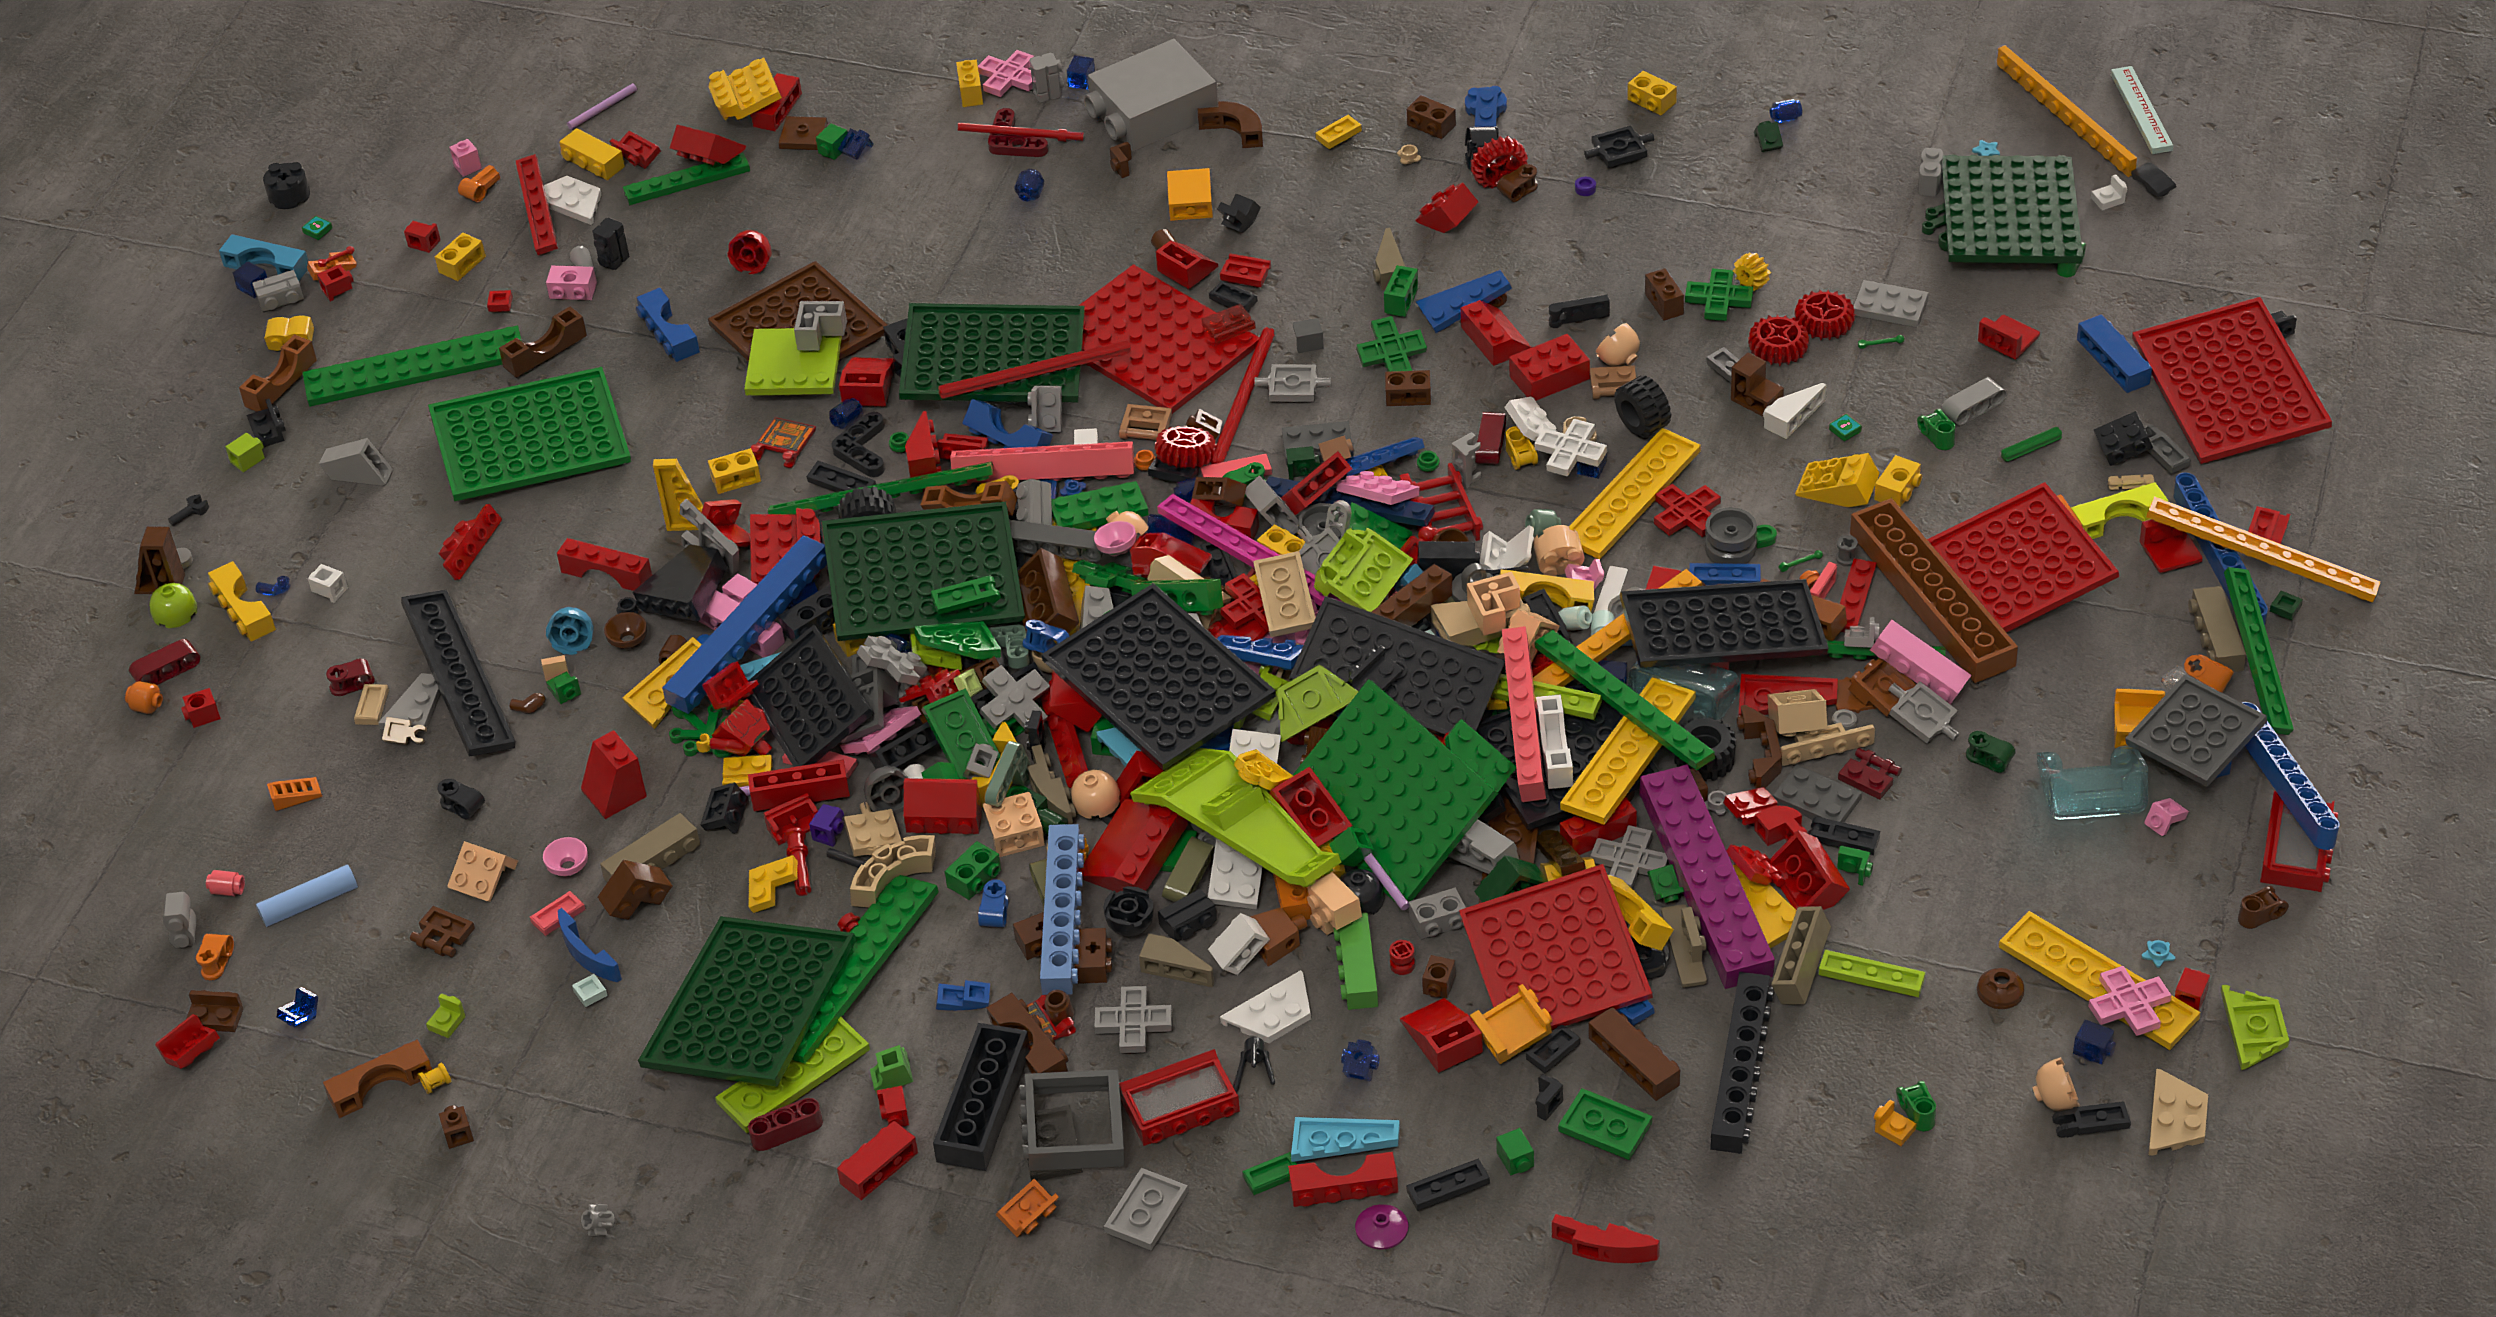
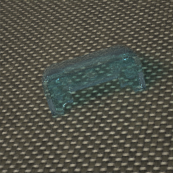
M1637 661L1628 673V687L1638 694L1642 692L1652 677L1696 691V699L1692 703L1694 705V713L1697 715L1702 713L1706 719L1713 717V720H1722L1740 692V679L1736 673L1709 663L1639 668Z
M2128 745L2116 748L2111 754V765L2063 769L2062 760L2058 754L2054 752L2037 753V766L2047 807L2050 814L2056 819L2135 814L2143 811L2148 804V766L2137 749Z

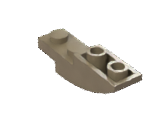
M1041 745L1032 746L1034 765L1027 766L1032 791L1046 797L1048 809L1067 818L1068 824H1073L1072 818L1076 817L1074 804H1069L1068 800H1071L1068 786H1063L1061 777L1055 778L1053 770H1048L1051 767L1048 753H1043Z

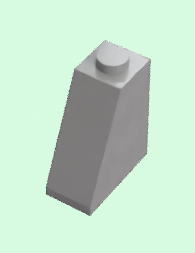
M368 438L327 448L319 462L320 467L331 480L373 485H386L393 470Z
M1259 475L1246 487V496L1272 526L1275 524L1294 535L1298 531L1299 519Z

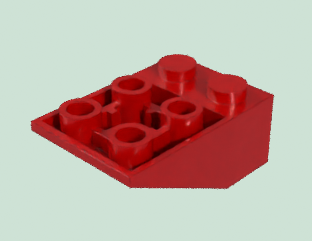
M852 357L842 370L839 389L842 405L886 406L894 372L893 358Z
M927 411L922 412L905 445L910 478L941 472V466L936 467L937 464H940L939 452L934 450L937 449L935 434L931 435V433H935L933 419L928 420Z
M1144 533L1139 536L1130 548L1133 575H1141V577H1148L1151 563L1156 558L1171 556L1196 574H1200L1212 558V554L1166 533Z
M1445 998L1400 1018V1022L1438 1073L1483 1052L1481 1030L1467 1013Z

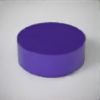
M1586 176L1578 178L1575 181V192L1580 196L1593 195L1596 192V181Z

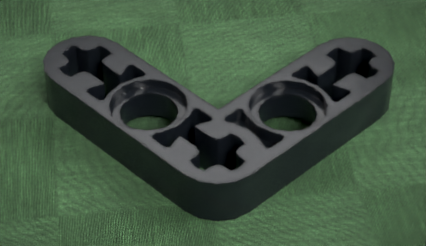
M870 412L864 415L832 441L833 454L869 477H879L885 470L883 459L863 447V445L884 429L883 416L878 412ZM855 433H863V435L859 437L853 436ZM855 455H863V457L859 459L853 458V456Z

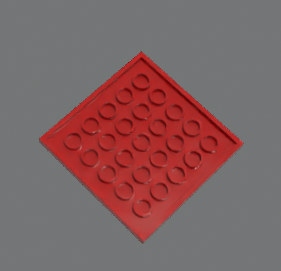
M2046 482L1927 539L2005 632L2013 630L2119 577L2117 568Z
M1603 864L1459 910L1493 1008L1519 992L1518 986L1523 984L1527 991L1531 989L1535 993L1540 1009L1545 1008L1552 1018L1550 1023L1551 1030H1554L1559 1025L1567 1026L1598 1016L1611 1007L1616 1010L1653 998L1651 988Z

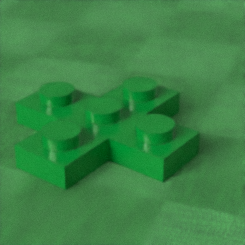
M1712 268L1710 283L1687 281L1685 302L1706 304L1704 319L1726 321L1729 306L1751 308L1754 287L1732 285L1734 278L1733 270Z
M1393 316L1371 321V328L1376 340L1357 344L1356 347L1362 367L1384 363L1387 372L1412 371L1408 356L1427 351L1421 330L1399 334Z
M1080 560L1074 563L1072 572L1079 574V577L1085 579L1087 584L1102 588H1110L1116 585L1122 587V590L1128 593H1132L1131 584L1146 580V578L1132 575L1133 568L1114 562L1102 566L1086 560Z

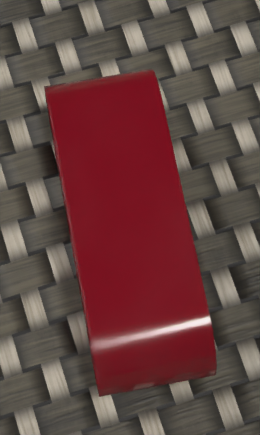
M1483 412L1477 442L1481 443V447L1475 452V463L1499 465L1506 429V413Z
M181 639L134 661L129 667V673L135 682L141 681L159 685L197 666L200 662V655L189 640Z
M805 1098L752 1119L748 1124L752 1147L758 1151H765L818 1130L823 1123L819 1102L813 1098Z

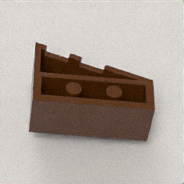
M146 527L140 544L134 594H153L157 588L165 584L183 583L185 573L169 527Z

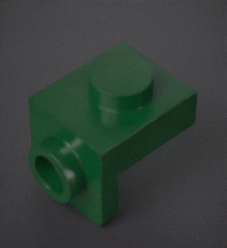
M1764 121L1756 126L1754 136L1758 137L1761 152L1781 149L1783 147L1778 122Z

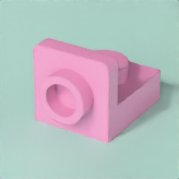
M2171 798L2164 799L2152 804L2144 823L2159 835L2164 836L2167 834L2170 825L2185 820L2189 811Z

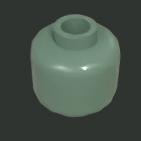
M1534 509L1526 516L1525 528L1529 525L1534 528L1533 537L1535 538L1538 535L1539 538L1544 534L1543 530L1546 528L1561 525V519L1557 517V514L1552 509Z

